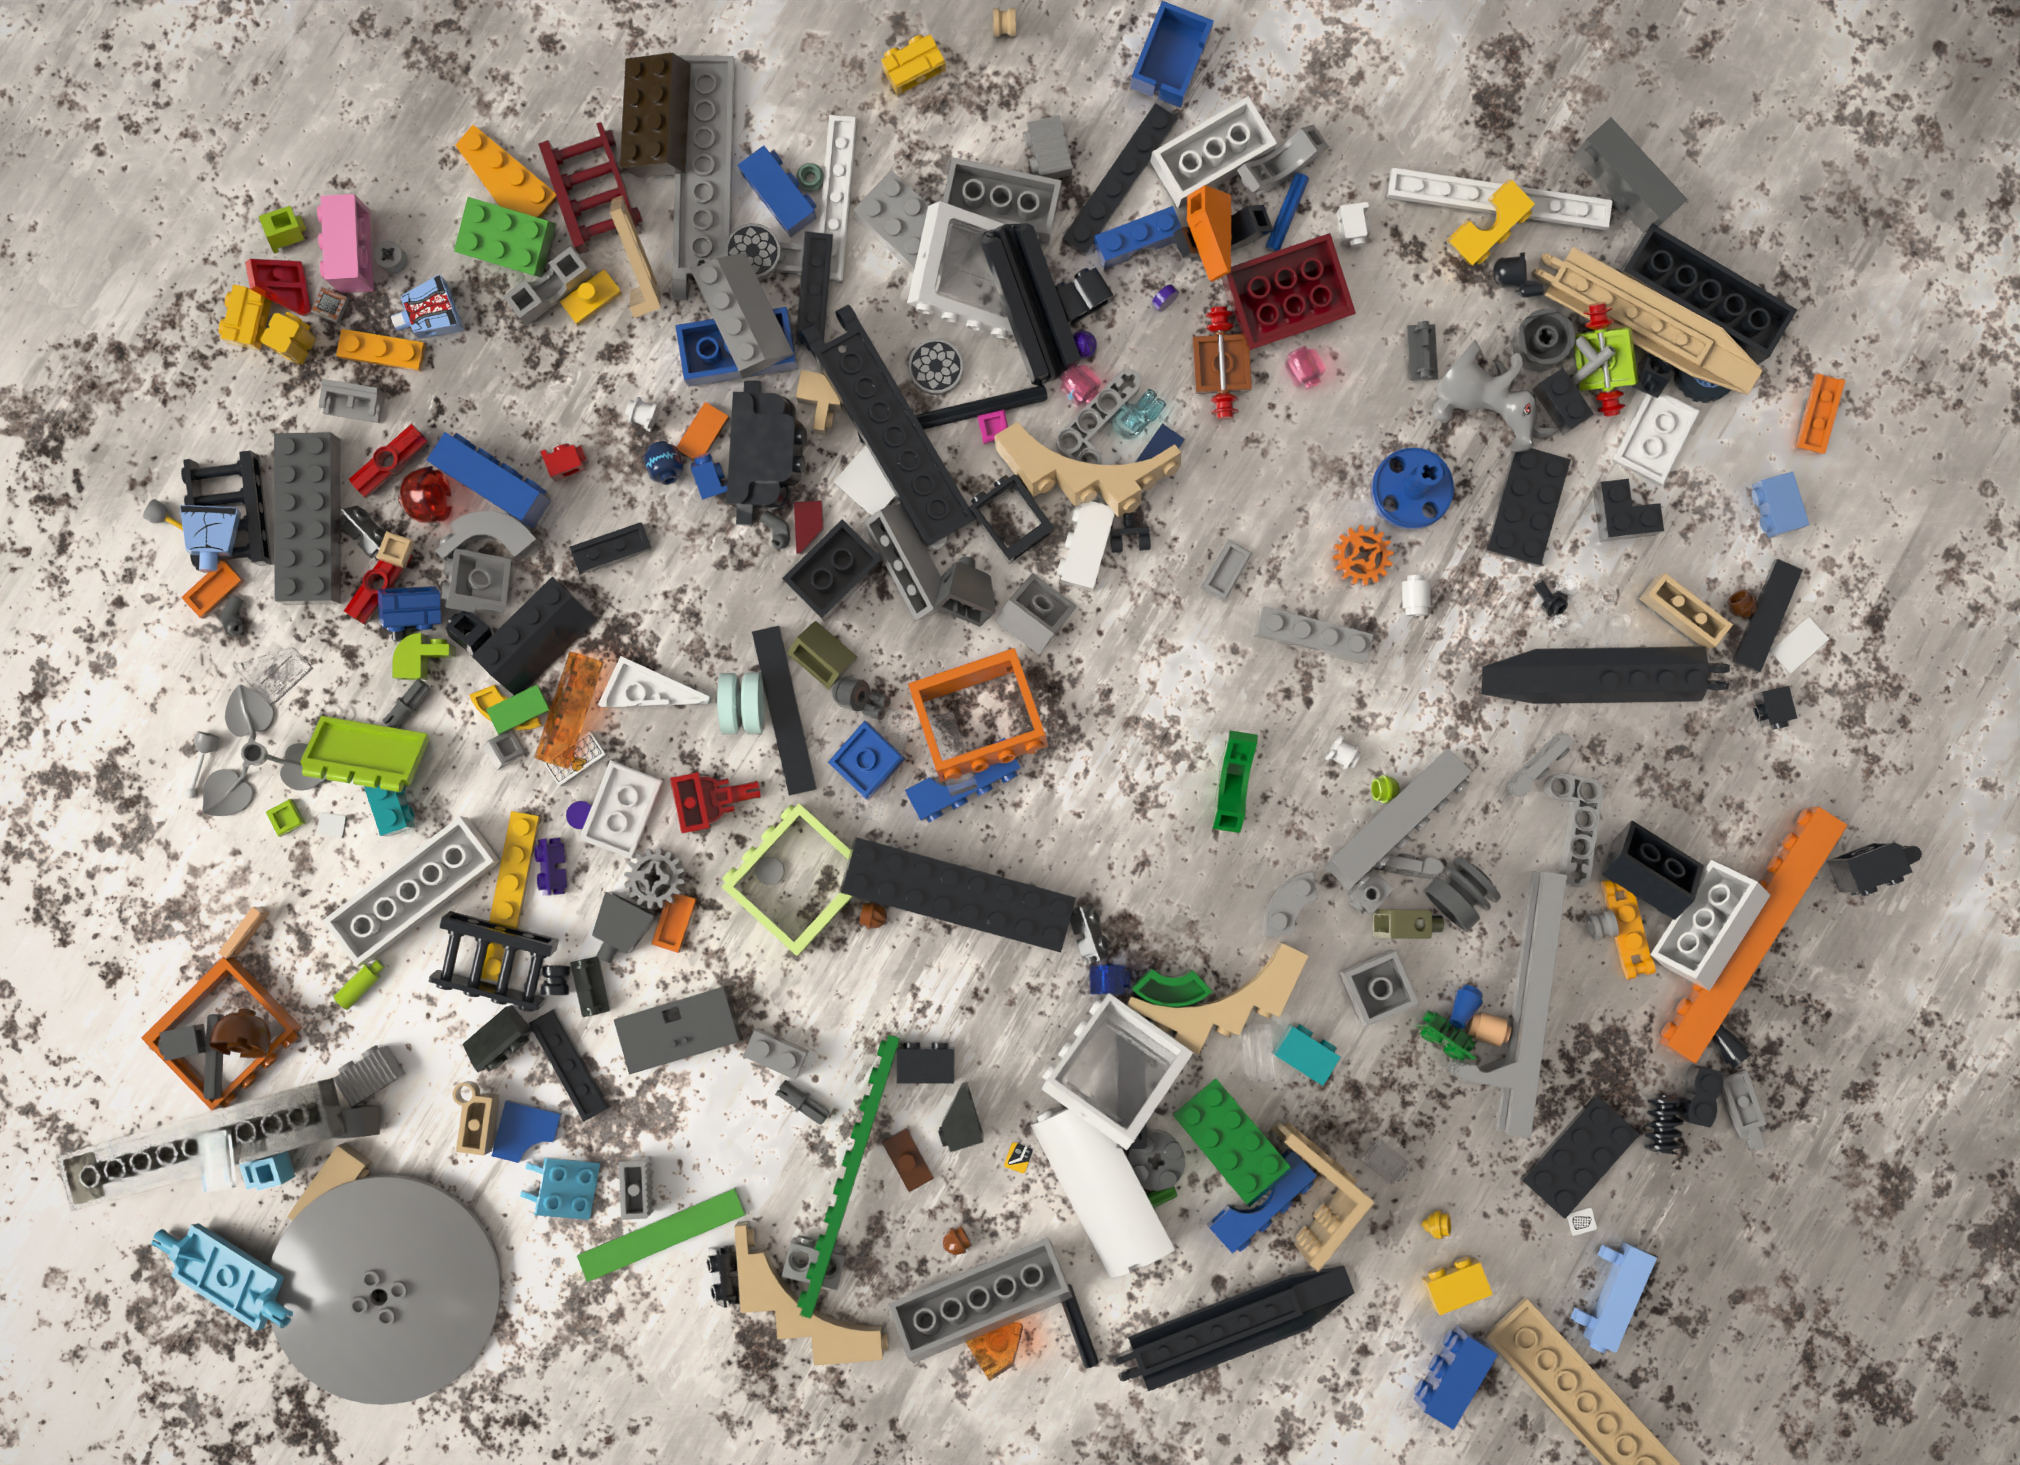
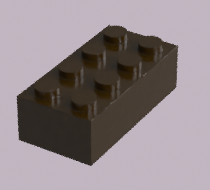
M673 52L625 59L620 168L638 178L685 173L691 63Z

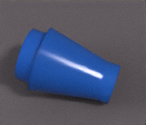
M1463 985L1461 989L1456 991L1452 1015L1449 1020L1451 1025L1459 1029L1466 1027L1469 1020L1483 1004V994L1479 989L1470 985Z

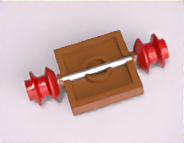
M1225 306L1212 307L1211 312L1205 314V317L1211 319V324L1206 326V329L1215 333L1214 336H1195L1192 338L1195 394L1218 393L1210 400V402L1216 404V409L1211 414L1216 415L1218 420L1233 419L1234 414L1239 413L1238 409L1233 408V403L1238 400V397L1229 392L1251 391L1250 350L1243 334L1226 335V332L1230 331L1234 324L1228 322V317L1232 316L1233 312L1227 311Z

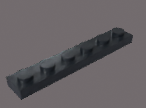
M1157 103L1154 104L1063 236L1062 241L1084 256L1094 244L1095 235L1103 231L1151 161L1152 152L1162 145L1178 122V117Z

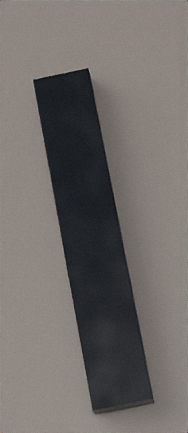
M780 626L753 631V640L788 794L791 796L817 790Z

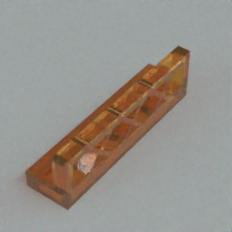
M569 651L550 708L551 711H549L534 758L559 767L569 768L604 662Z

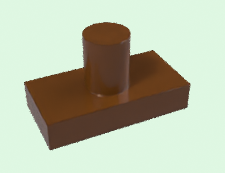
M908 1128L882 1141L908 1192L934 1179Z

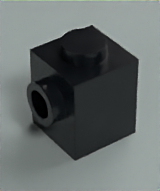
M1789 686L1753 694L1755 702L1753 712L1761 727L1771 725L1772 730L1788 727L1789 720L1797 719Z

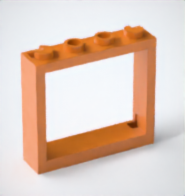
M1015 648L908 683L940 782L952 778L957 780L962 775L970 772H982L991 765L1009 763L1018 756L1027 753L1035 754L1036 750L1048 747L1046 735ZM1014 672L1034 730L942 761L923 702Z
M222 957L141 1039L211 1111L222 1107L227 1109L237 1100L235 1094L242 1087L244 1089L250 1087L258 1079L256 1074L262 1068H269L278 1059L276 1054L283 1047L287 1049L297 1041L299 1037L296 1034L302 1029V1026L235 958L225 959ZM232 974L286 1030L270 1045L266 1057L255 1059L222 1092L220 1099L209 1100L204 1098V1077L184 1057L164 1061V1055H161L158 1047L159 1032L174 1030L227 976Z

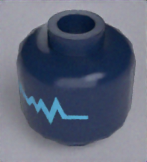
M666 441L651 444L643 456L649 478L654 482L662 483L663 485L672 484L677 481L684 470L678 448L673 444H668Z

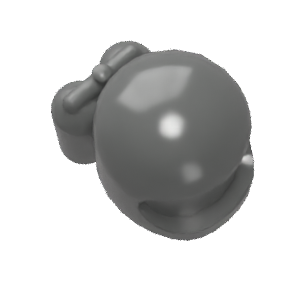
M853 677L840 678L836 681L832 690L833 700L838 706L852 711H861L864 716L878 720L884 718V707H889L891 703L889 696L870 692V687L866 681Z

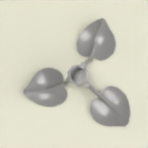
M238 685L234 689L225 710V722L232 734L238 737L249 733L251 735L248 743L241 749V757L244 760L242 773L238 777L233 770L221 769L213 772L207 778L203 788L202 812L207 815L228 816L246 808L253 796L251 786L243 782L250 765L260 766L266 760L284 764L280 770V776L285 785L291 789L298 791L308 790L326 780V775L324 779L302 775L303 767L300 760L308 744L296 743L290 745L285 751V759L269 755L263 745L255 742V731L267 729L273 720L274 712L270 702L264 696L244 685Z

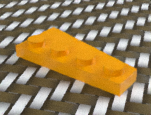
M472 125L455 144L499 206L542 218L557 200L556 194L551 188L475 125Z

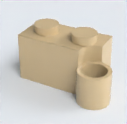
M463 1082L457 1085L452 1093L454 1101L462 1106L456 1152L484 1156L492 1152L500 1095L480 1094V1088L475 1082ZM463 1086L469 1087L472 1091L470 1101L463 1099L461 1096Z

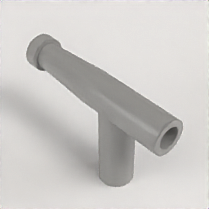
M1582 335L1574 344L1589 362L1570 379L1577 386L1579 382L1616 354L1615 349L1608 345L1601 352L1597 353Z

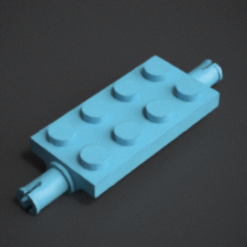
M200 1223L192 1224L187 1236L181 1240L170 1235L164 1229L155 1233L153 1238L157 1241L152 1240L151 1245L169 1255V1259L175 1265L172 1277L256 1331L264 1329L268 1319L276 1323L280 1328H284L290 1323L291 1318L287 1317V1315L293 1317V1311L288 1310L275 1301L284 1276Z

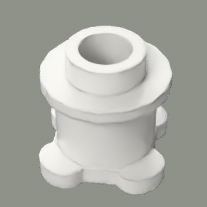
M637 397L635 401H629L625 415L628 416V423L636 422L651 432L661 407L657 403L650 405L643 402L641 397Z
M1341 734L1337 737L1324 759L1327 761L1333 759L1343 766L1342 769L1345 770L1348 766L1353 768L1361 754L1357 752L1359 746L1356 745L1354 747L1344 741L1345 736Z

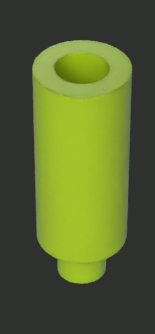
M378 959L371 966L365 964L333 995L334 1000L342 1008L349 1010L381 978L379 973L385 968L384 964Z

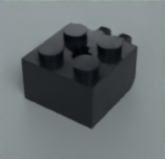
M1895 842L1871 843L1826 862L1838 892L1850 893L1851 896L1858 894L1866 896L1877 892V886L1887 883V886L1903 882V876L1913 873L1910 865L1918 862L1923 854L1920 848L1914 845L1902 846Z

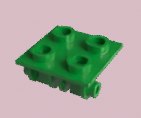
M1428 1010L1422 1017L1425 1023L1415 1025L1416 1028L1421 1030L1419 1035L1432 1044L1434 1042L1439 1045L1441 1044L1444 1047L1442 1051L1456 1061L1457 1059L1461 1061L1476 1059L1475 1056L1469 1053L1475 1046L1472 1037L1461 1029L1458 1031L1456 1027H1453L1448 1035L1445 1036L1451 1024L1449 1021L1445 1023L1446 1019L1436 1011L1431 1012Z

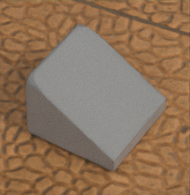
M513 730L488 740L483 746L496 770L526 754Z

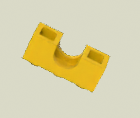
M1507 180L1487 199L1496 211V220L1490 228L1479 230L1471 221L1466 220L1446 240L1468 264H1481L1491 254L1489 249L1496 242L1501 244L1511 235L1512 232L1509 229L1517 222L1522 224L1533 213L1530 209L1535 203L1513 180Z

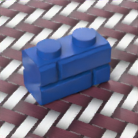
M436 586L378 589L379 621L382 627L387 628L388 631H403L405 626H416V629L428 630L433 628V624H441L440 592Z

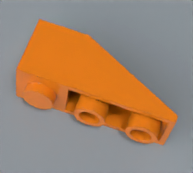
M1204 185L1187 195V223L1208 279L1213 282L1231 272V195Z

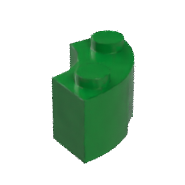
M1150 968L1130 987L1145 1000L1169 1007L1187 1006L1196 1003L1213 992L1191 969L1182 975L1169 977L1161 975Z

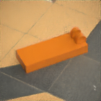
M1822 374L1814 375L1795 448L1818 454L1826 453L1845 380Z

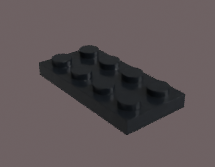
M1530 448L1528 451L1513 452L1485 552L1536 567L1542 565L1571 459Z
M1594 1095L1520 1180L1562 1218L1566 1219L1640 1134L1602 1099Z

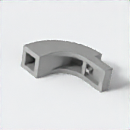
M1313 124L1299 129L1291 138L1270 154L1258 160L1244 163L1237 172L1240 174L1244 186L1251 190L1252 193L1256 192L1259 196L1276 188L1300 172L1327 150L1329 146Z
M476 511L463 515L451 522L450 525L457 533L444 537L439 542L440 547L435 551L446 561V558H452L455 548L465 550L478 540L491 538L501 541L510 553L521 561L538 547L541 541L529 528L509 515L495 511Z

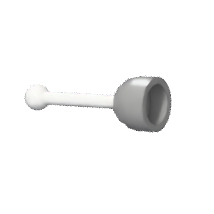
M197 731L194 743L200 753L189 788L184 791L186 798L192 799L196 796L195 786L205 754L212 752L217 747L220 737Z

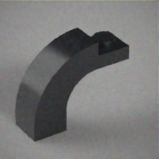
M1264 205L1246 206L1231 215V251L1248 245L1274 231ZM1181 227L1173 232L1177 241V248L1182 257L1190 258L1192 262L1201 261L1190 228Z

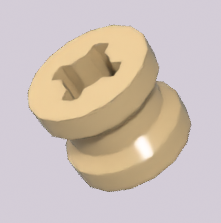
M993 8L994 37H1000L1002 34L1016 37L1015 8H1009L1007 11Z

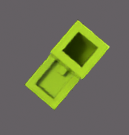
M423 633L411 634L405 637L394 651L392 678L398 680H428V658H456V646L447 644L446 639H430V644H428V635Z

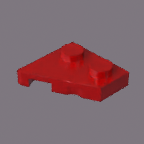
M249 259L245 262L250 290L301 316H307L311 313L302 261Z

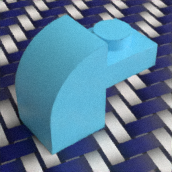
M287 1148L276 1149L270 1153L238 1162L246 1189L256 1187L258 1191L282 1185L296 1176Z

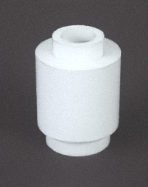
M1424 575L1407 576V581L1402 582V606L1405 609L1406 616L1428 615V609L1431 608L1430 581L1424 580Z

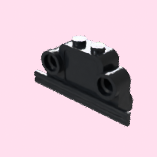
M744 381V391L733 392L726 503L737 508L736 525H753L754 508H768L774 511L785 508L791 499L789 486L799 483L806 467L803 445L807 442V431L803 424L795 419L796 409L793 402L776 393H761L760 381Z

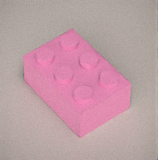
M355 194L320 196L321 205L317 207L319 222L322 223V233H319L318 236L320 249L323 250V261H320L322 278L340 293L374 292L370 209Z

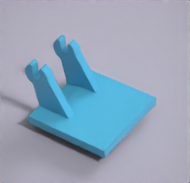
M545 1157L544 1165L526 1162L525 1169L542 1174V1181L539 1193L521 1190L520 1197L536 1203L534 1212L536 1216L590 1220L600 1163Z

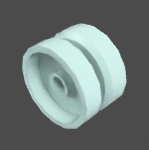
M746 672L743 676L741 687L736 673H720L717 711L722 735H737L741 727V717L747 734H763L765 708L761 672Z

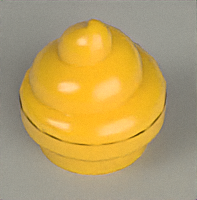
M1436 1210L1428 1216V1219L1423 1220L1421 1223L1425 1231L1431 1233L1435 1239H1444V1236H1451V1217L1449 1213Z

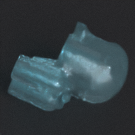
M1148 389L1136 404L1125 402L1113 418L1112 426L1115 433L1125 440L1137 438L1150 422L1156 420L1166 407V403L1162 399L1156 398L1157 394L1152 389Z

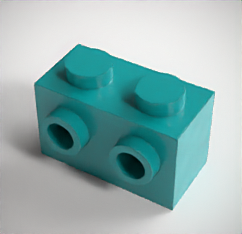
M380 783L377 788L364 786L380 836L390 837L416 828L413 821L415 820L414 811L411 805L408 804L405 796V785L402 792L380 789Z

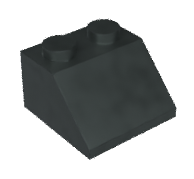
M967 1081L961 1083L943 1118L942 1126L938 1130L942 1146H948L950 1153L982 1143L984 1140V1134Z

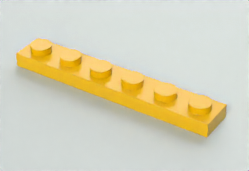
M515 811L510 813L489 919L491 922L519 929L541 816ZM492 942L488 945L481 979L498 982L505 950L502 944Z

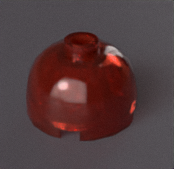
M433 466L412 471L403 479L398 495L400 506L410 518L420 523L443 522L449 518L452 506H447L446 496L452 497L448 481L443 472L439 469L433 470Z

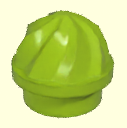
M1381 775L1379 778L1373 779L1371 793L1375 801L1389 803L1399 794L1400 787L1396 779L1387 775Z

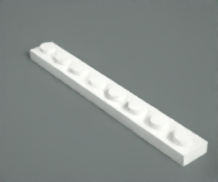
M1392 168L1387 198L1496 214L1494 207L1487 199L1502 184ZM1519 186L1535 203L1530 209L1533 213L1527 219L1607 230L1609 228L1613 200Z

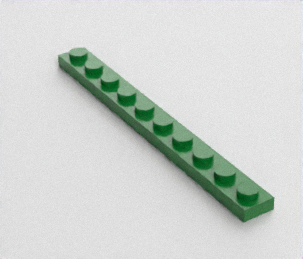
M889 1035L887 1041L881 1040L877 1056L882 1058L879 1067L872 1068L868 1083L873 1084L870 1095L864 1094L859 1111L864 1112L861 1123L855 1122L850 1137L855 1140L852 1151L846 1150L842 1166L846 1167L843 1179L837 1178L833 1194L837 1195L834 1207L828 1206L824 1222L828 1223L825 1235L820 1233L815 1250L820 1253L817 1262L810 1263L806 1279L811 1281L808 1290L801 1291L797 1307L801 1308L800 1316L809 1319L813 1316L899 1045L900 1038Z

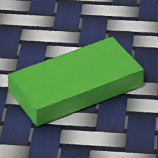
M535 685L486 709L498 735L551 711L539 685Z

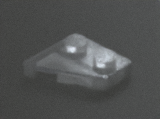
M294 647L233 665L236 671L268 706L276 704L314 669Z

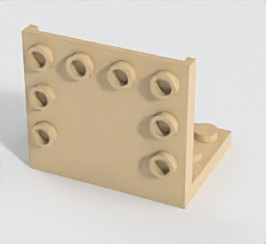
M1277 1121L1271 1130L1285 1140L1284 1143L1340 1188L1327 1205L1323 1203L1318 1207L1313 1215L1315 1220L1309 1227L1306 1225L1302 1227L1295 1237L1298 1241L1294 1245L1306 1261L1319 1272L1375 1202L1355 1185L1358 1181L1355 1177L1323 1152L1314 1142L1304 1136L1290 1122L1287 1121L1283 1125L1280 1121Z

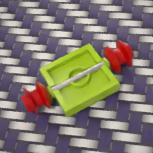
M1598 302L1588 305L1589 310L1583 312L1586 315H1590V321L1585 326L1595 331L1575 334V341L1583 335L1597 353L1611 345L1615 349L1616 354L1579 382L1580 391L1603 388V391L1595 397L1596 400L1602 401V406L1597 409V412H1603L1604 416H1615L1620 414V410L1626 407L1625 404L1619 403V398L1624 395V392L1615 389V387L1638 383L1631 327L1607 330V327L1614 322V319L1608 318L1607 312L1612 307L1606 306V302ZM1574 344L1578 372L1589 360Z

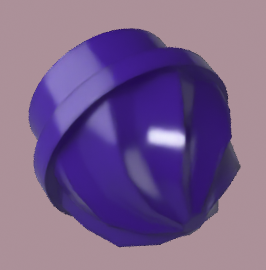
M1078 331L1073 334L1080 358L1085 359L1092 356L1097 348V341L1094 335L1088 331Z

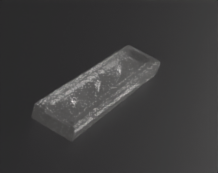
M892 708L888 710L880 734L902 755H904L916 716ZM899 767L870 800H866L861 794L859 795L853 812L854 815L878 823L881 822Z

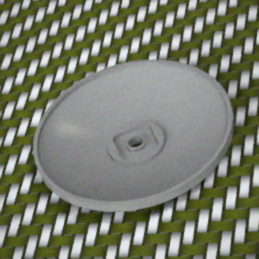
M373 1175L357 1178L323 1193L308 1204L293 1219L278 1242L270 1263L271 1269L284 1276L275 1301L288 1310L293 1311V1317L287 1315V1317L291 1318V1321L284 1328H280L270 1320L280 1347L298 1371L312 1383L335 1396L364 1404L388 1405L413 1401L428 1396L454 1381L473 1363L483 1349L494 1327L500 1306L501 1274L499 1262L492 1241L479 1219L464 1203L446 1190L432 1183L407 1176ZM375 1289L386 1291L387 1301L383 1303L375 1301L372 1295Z

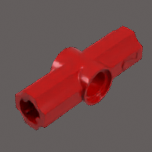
M410 424L387 446L378 448L374 452L373 458L348 480L363 497L368 498L391 476L400 474L405 464L428 445L429 442L413 424ZM389 455H393L394 463L389 467H384V459Z
M410 554V557H409L408 562H407V564H406V567H407V565L410 563V561L412 560V558L414 557V556L411 555V554ZM379 560L374 568L364 575L363 584L346 606L344 612L366 625L379 607L378 590L373 588L374 581L377 578L383 577L384 585L381 589H394V584L405 568Z

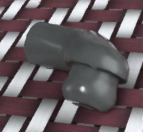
M230 595L220 615V620L226 633L235 637L243 632V623L238 611L244 600Z

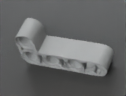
M1124 369L1119 372L1059 433L1056 446L1060 455L1077 461H1082L1083 458L1090 456L1096 460L1097 464H1102L1101 454L1090 442L1137 395L1141 385V378L1138 372L1133 369ZM1132 380V388L1130 386L1126 387L1120 396L1118 392L1122 389L1123 382ZM1104 398H1111L1115 401L1116 406L1113 409L1107 410L1102 407L1101 401ZM1089 417L1094 419L1097 425L1089 430L1081 425V421ZM1066 437H1072L1076 440L1077 445L1073 449H1066L1061 443L1062 440Z
M1570 774L1552 775L1544 782L1543 789L1545 794L1551 799L1569 802L1559 874L1567 875L1566 886L1583 887L1588 884L1591 878L1603 787L1598 780ZM1557 779L1561 780L1565 785L1562 794H1557L1554 790L1553 785ZM1584 784H1589L1592 788V796L1589 799L1582 795L1581 789ZM1582 811L1588 816V823L1584 827L1577 820L1578 814ZM1577 839L1584 843V851L1580 855L1573 849L1574 842ZM1571 859H1582L1583 861L1582 863L1571 862ZM1570 872L1580 873V877L1574 879V877L1570 876Z

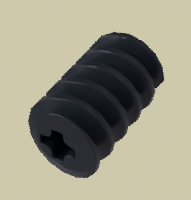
M1654 1093L1657 1097L1648 1099V1103L1656 1106V1109L1647 1111V1114L1654 1117L1655 1120L1646 1122V1126L1654 1129V1132L1645 1134V1137L1653 1140V1143L1644 1145V1148L1657 1153L1679 1154L1673 1150L1681 1148L1682 1143L1674 1140V1138L1681 1137L1683 1132L1675 1127L1683 1125L1684 1121L1676 1117V1115L1684 1114L1685 1109L1677 1106V1104L1685 1102L1686 1098L1678 1095Z

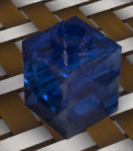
M1123 964L1089 965L1090 994H1125V988H1130V972L1124 971Z

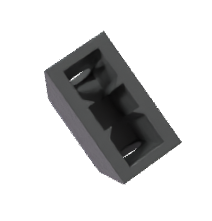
M962 557L959 562H955L942 576L935 608L981 627L995 614L991 577L989 574L975 568L976 562L973 558Z
M606 892L592 932L593 937L603 941L596 956L608 963H612L618 950L627 954L631 953L656 921L658 915L613 892Z

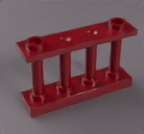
M602 122L596 123L600 136L560 150L558 147L553 148L549 140L538 143L573 247L579 255L589 251L586 242L591 241V237L616 229L612 218L588 227L585 225L581 226L577 216L582 215L581 212L612 202V199L623 195L637 233H642L639 224L643 223V219L638 207L633 208L612 149L613 146H616L611 129L606 130ZM601 147L605 148L609 162L571 175L562 173L560 165L564 164V160ZM613 172L618 185L617 188L580 201L571 199L569 190L573 189L572 186Z

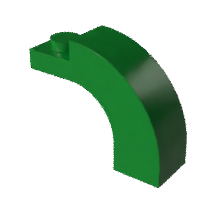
M1229 731L1219 771L1212 829L1241 833L1246 811L1250 770L1258 742L1257 734Z

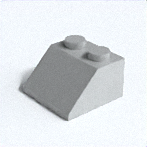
M1032 573L1010 597L995 619V622L1040 655L1077 606Z

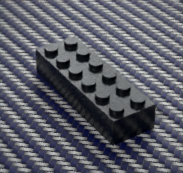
M1651 224L1642 233L1619 271L1722 327L1758 365L1770 357L1798 310L1654 224Z

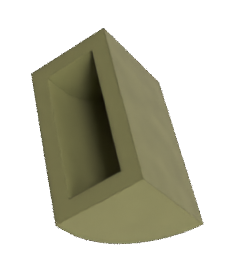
M816 620L795 639L787 652L790 657L828 690L857 659L853 652Z

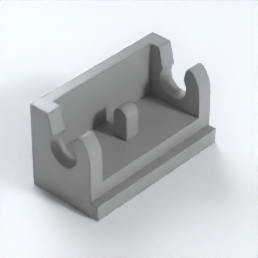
M322 379L319 408H323L324 414L380 423L385 396L384 392L376 387Z

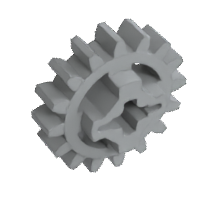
M657 848L655 854L651 849H646V856L637 853V863H628L632 871L624 873V876L630 878V882L625 884V888L633 889L629 897L632 899L639 897L637 904L644 906L647 902L648 909L654 910L656 903L661 909L666 908V901L675 904L676 901L673 896L675 894L682 896L683 892L679 887L680 885H687V882L681 879V876L687 873L686 870L678 868L682 861L678 858L672 861L674 853L668 851L664 855V850L661 848ZM650 862L649 866H648L646 869H644L643 871H641V869H642L647 863ZM665 862L670 866L673 875H669L665 870ZM652 876H661L660 881L651 882ZM638 882H642L646 887V895L641 891ZM670 886V889L661 896L662 891Z

